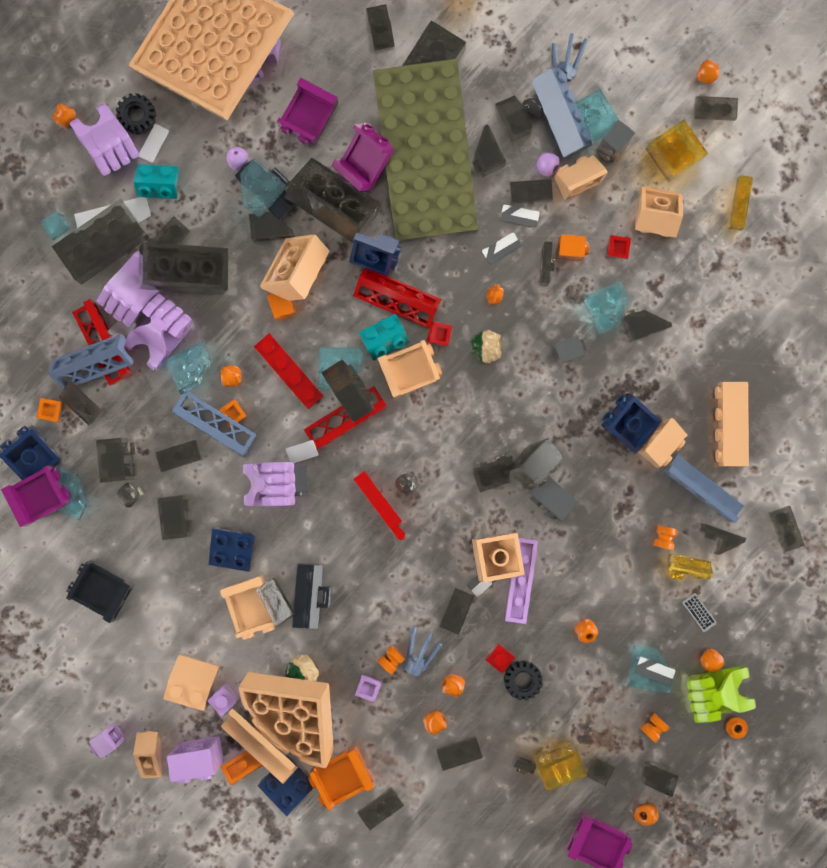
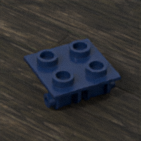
M219 527L212 528L208 565L250 572L255 536L252 533L247 534L239 531L223 530Z
M299 767L284 784L270 772L257 785L286 817L313 789L308 776Z

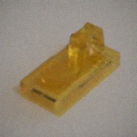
M669 553L668 565L669 577L671 579L682 580L685 574H690V576L698 579L705 578L711 580L713 574L711 561Z

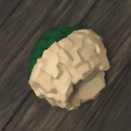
M490 330L479 332L471 340L472 353L484 363H491V361L501 358V335Z
M307 654L293 657L285 670L287 678L316 682L319 675L318 669L315 668L314 662Z

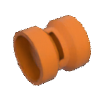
M658 525L656 532L659 538L654 539L653 546L674 550L675 543L672 542V539L674 540L677 536L678 530Z
M390 645L387 653L381 656L377 662L392 675L397 670V666L406 660V657L397 648Z
M654 713L650 717V721L644 723L640 729L656 743L660 739V735L663 732H667L670 727Z

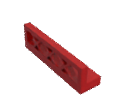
M364 268L359 276L353 297L393 314L396 313V315L428 329L442 300L367 268ZM361 286L369 288L372 294L366 295L359 292ZM384 294L389 297L391 302L385 303L381 301L379 296ZM405 303L410 310H401L398 304ZM423 311L430 314L428 321L420 318L417 312Z
M86 300L83 302L84 306L72 312L88 345L97 343L90 338L92 328L97 330L102 340L112 337L108 333L109 327L94 300ZM87 311L91 318L90 324L82 322L79 314ZM120 355L111 358L119 362L123 361ZM98 362L100 368L105 367L103 363ZM129 366L117 370L120 376L111 379L109 374L104 375L109 386L133 375Z
M375 386L303 430L309 440L314 441L316 449L319 450L387 408V405ZM374 392L378 402L372 406L364 405L365 397ZM360 399H362L361 404L356 403L357 401H359ZM349 406H361L359 414L354 417L346 416ZM344 410V415L338 414ZM331 417H343L341 425L336 428L328 427ZM327 421L326 426L320 425L323 422ZM315 427L325 428L324 435L317 440L310 433V430Z

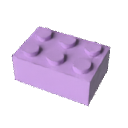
M220 736L178 743L167 755L170 781L185 784L193 778H199L201 781L211 779L212 775L217 772L224 761Z

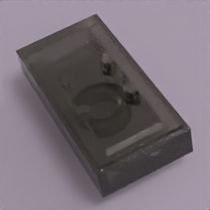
M545 241L542 246L539 281L540 286L546 287L550 282V271H554L555 258H552L553 242Z

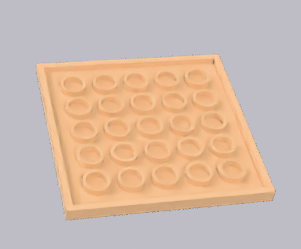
M169 0L128 66L193 103L228 120L294 13L291 9L273 0Z

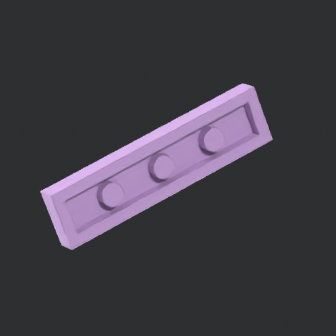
M518 537L525 575L511 577L505 621L526 624L538 540Z

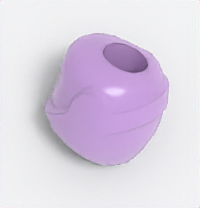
M237 146L228 150L227 162L232 170H240L248 163L247 151Z
M553 153L542 154L536 162L537 169L547 177L555 174L560 165L559 157Z

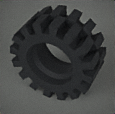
M130 93L128 98L122 97L124 101L118 102L119 108L116 107V112L118 113L116 116L123 128L132 134L136 132L137 135L141 134V131L144 133L148 132L147 128L152 129L153 126L151 124H155L156 120L154 117H157L150 100L144 95L140 96L139 93H135V96ZM133 107H141L144 110V116L141 120L132 121L129 118V111Z
M525 660L521 662L516 661L513 665H509L508 670L506 669L504 683L508 693L513 698L527 701L529 698H535V695L540 693V688L543 686V678L536 665ZM525 672L531 676V684L527 688H519L515 684V678L519 673Z

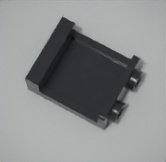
M92 560L86 561V563H82L76 573L78 577L75 582L72 581L68 586L66 599L69 601L74 600L103 616V620L108 623L114 622L135 584Z

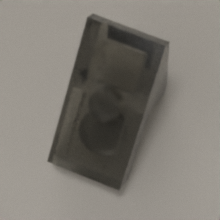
M387 5L366 8L374 50L395 47Z
M702 523L699 530L705 533V538L713 541L719 538L714 551L715 555L729 551L746 541L745 537Z

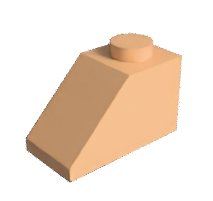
M146 731L144 733H137L133 755L140 777L161 778L162 751L158 732Z

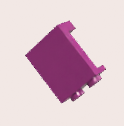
M300 77L296 84L298 89L282 118H278L277 123L281 132L289 136L291 134L297 136L298 140L305 145L310 143L315 146L338 105V98Z
M368 123L355 124L353 129L356 131V134L344 156L340 159H334L331 166L357 190H372L395 148L389 144L387 138L377 134L372 125Z
M45 466L43 470L26 479L1 489L20 527H27L71 503L69 499L71 494L61 484L59 480L61 475L57 468Z
M582 813L565 852L568 858L573 860L577 858L596 868H623L624 862L622 861L625 854L628 855L630 853L633 843L629 834Z

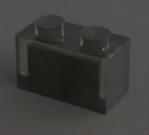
M186 495L157 498L162 540L190 537L191 532H193L192 519L189 520L188 511H191L190 499H187Z

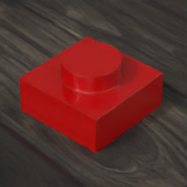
M610 235L607 257L627 260L629 258L631 238Z
M431 321L427 342L448 346L453 326Z
M498 643L485 660L503 674L515 656Z

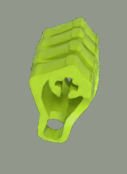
M736 666L722 669L715 673L705 672L690 676L687 680V687L690 689L688 691V698L692 701L690 708L692 712H695V723L721 720V713L733 711L741 713L756 708L754 698L742 697L738 693V687L742 680L750 676L748 667Z

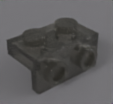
M504 453L495 456L496 461L487 463V460L475 463L476 468L471 470L479 493L519 480L512 455L507 457V454Z

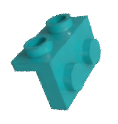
M137 164L133 181L136 196L177 199L179 166Z
M396 313L359 332L373 361L396 349L402 348L410 342Z

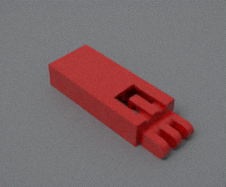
M363 471L353 480L399 540H403L405 533L399 526L402 522L401 518L368 474Z

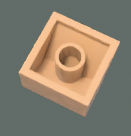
M594 155L589 158L583 156L576 160L575 165L570 167L565 165L559 168L554 179L564 200H567L602 183L608 172Z
M642 186L635 217V230L643 233L660 234L664 237H677L683 218L682 194Z
M673 418L665 419L639 449L638 453L656 468L662 465L665 467L672 460L673 457L670 455L674 450H680L685 444L684 438L687 434Z
M518 533L472 539L479 581L489 582L525 575Z
M179 654L170 674L163 699L204 711L208 707L209 703L207 700L211 697L220 666Z

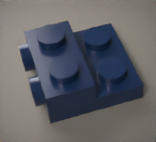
M356 232L349 262L388 276L390 270H395L402 247L398 246L399 240L388 235L379 233L376 240L368 235Z
M626 393L617 398L615 402L617 406L613 411H608L603 416L602 420L604 422L601 426L636 454L662 421L635 396Z
M33 425L28 428L23 426L16 432L17 437L14 440L7 439L0 445V458L21 480L43 470L45 466H53L60 460V456L46 443V439Z

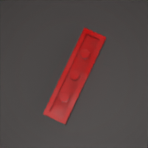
M270 333L253 346L308 410L324 397Z

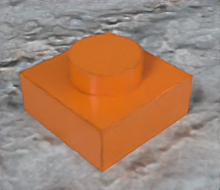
M40 398L36 418L59 422L63 402Z
M236 399L218 410L237 423L247 417ZM225 421L227 426L231 428L230 423Z

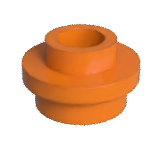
M733 717L727 722L726 731L732 738L740 739L746 735L748 726L742 718ZM736 725H740L741 729L738 732L734 731V727Z

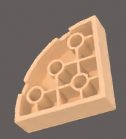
M248 672L239 686V692L245 710H248L253 717L252 722L268 741L284 753L288 754L291 752L301 757L300 761L326 768L334 753L329 683Z

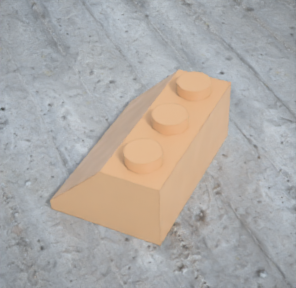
M315 234L286 238L260 287L289 301L305 299L317 278L320 268L325 263L329 253L328 248Z

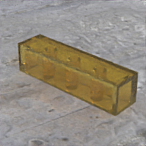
M740 175L737 178L729 229L742 231L745 228L753 177Z

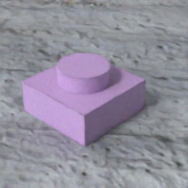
M362 674L355 695L375 702L382 681Z

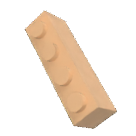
M748 382L718 383V387L715 388V399H718V408L715 409V419L718 420V429L715 431V439L718 441V450L715 452L716 462H718V466H749Z

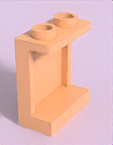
M425 340L418 344L378 358L393 398L440 380L439 375L442 374L438 362L435 364L431 356L434 355V351L430 343L426 344Z
M263 575L220 590L222 598L226 600L236 630V638L242 637L245 640L254 637V632L260 630L263 633L275 629L274 625L279 623Z

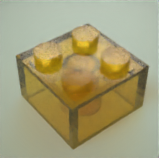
M685 119L652 140L645 148L668 183L699 163L708 154Z
M563 742L556 746L557 749L550 752L549 750L541 751L534 758L547 792L587 776L581 758L573 743Z

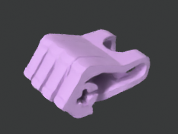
M102 103L96 107L99 111L100 119L95 125L86 126L78 118L71 121L70 125L80 143L90 153L91 159L99 172L105 176L111 172L110 168L113 171L120 169L119 163L123 166L131 162L129 157L134 159L139 156V153L126 130L108 106Z
M141 251L134 253L124 266L108 281L96 300L101 306L106 304L104 310L107 313L112 314L115 311L113 317L116 320L121 321L124 318L123 323L128 327H131L141 317L145 306L163 289L170 278V274L166 271H161L154 278L147 279L140 274V266L144 262L145 257Z
M160 294L154 297L142 312L147 317L137 328L128 334L124 345L127 351L137 349L140 344H146L150 353L147 366L153 371L159 369L165 363L170 354L187 335L192 321L188 315H183L184 311L176 306L174 309L175 304L172 301L167 300L165 302V298Z
M293 462L243 464V474H246L251 481V488L248 494L244 495V505L286 506L295 504Z

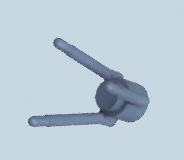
M573 33L569 37L565 61H561L559 65L557 62L556 44L552 43L553 68H561L567 76V82L575 78L576 69L588 41L587 38L583 40L572 67V63L569 61L573 45Z
M413 626L406 660L404 661L406 663L405 671L412 675L420 676L422 671L425 672L428 664L442 647V644L439 643L426 660L423 659L433 637V634L430 633L419 655L411 657L417 629L416 626Z

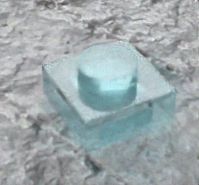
M57 210L40 222L52 240L57 239L70 230V227Z

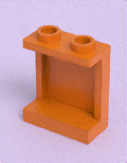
M356 745L332 757L326 768L317 766L311 768L310 776L308 777L312 787H316L320 793L318 798L323 807L326 806L328 811L346 799L364 790L369 791L375 786V782Z

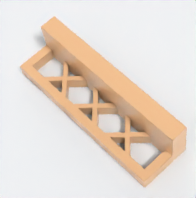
M232 708L228 713L230 715L221 727L284 784L298 767Z

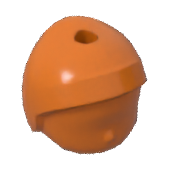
M709 59L704 61L697 72V80L705 84H711L716 81L720 74L718 64Z
M60 103L57 105L52 118L56 124L69 128L71 127L70 122L76 118V113L73 108Z
M234 365L222 367L220 370V381L224 387H236L240 384L242 375L239 367Z
M583 619L575 626V632L581 642L589 643L596 640L598 630L592 620Z
M711 648L707 649L700 658L702 667L711 673L719 671L725 664L721 654Z
M448 674L442 683L443 693L454 697L460 696L464 691L465 680L459 675Z
M432 711L423 719L425 729L430 734L437 735L447 727L446 719L439 711Z
M644 803L638 806L634 813L637 822L644 826L655 824L659 818L658 810L652 803Z

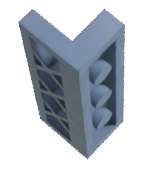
M118 334L53 359L48 374L63 390L130 366L133 364V359L124 350L126 338L122 334ZM120 355L123 361L119 362L111 358ZM99 362L107 364V367L100 368L94 366V364ZM83 369L90 371V373L85 375L77 373V370ZM61 376H68L73 379L65 382Z
M186 390L172 410L176 416L244 458L257 436L254 432ZM189 397L195 402L196 409L186 411L181 406L186 398ZM205 410L211 411L214 420L202 421L200 412ZM229 422L232 431L227 433L220 432L217 423ZM214 423H215L216 429H215L214 427L210 426V424H214ZM233 426L237 427L240 430L234 431ZM245 432L250 435L245 446L236 441L235 434Z
M678 454L675 455L664 472L726 520L736 523L739 519L737 515L744 505Z

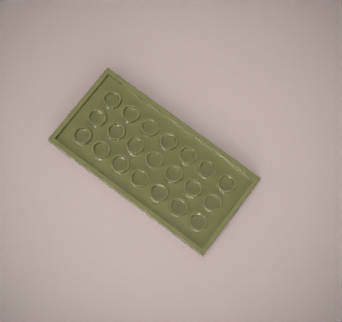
M457 59L373 70L381 135L387 138L389 144L395 148L386 164L395 239L405 240L478 230Z

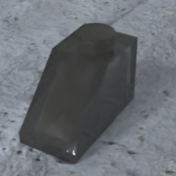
M515 95L495 104L511 142L531 134L532 124L525 108Z
M489 125L483 128L475 151L474 161L472 162L477 173L480 172L482 177L504 168L506 165V160Z
M259 209L249 214L251 239L254 243L295 237L294 231L270 211L266 212L265 209Z
M637 308L625 312L626 316L621 319L629 342L673 327L671 322L646 310L638 312Z
M646 759L645 765L642 764L639 771L640 780L644 785L673 797L679 776L670 766Z

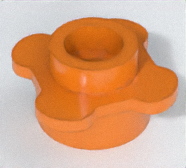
M493 284L487 291L486 298L489 305L499 304L502 300L504 289L500 288L499 284Z

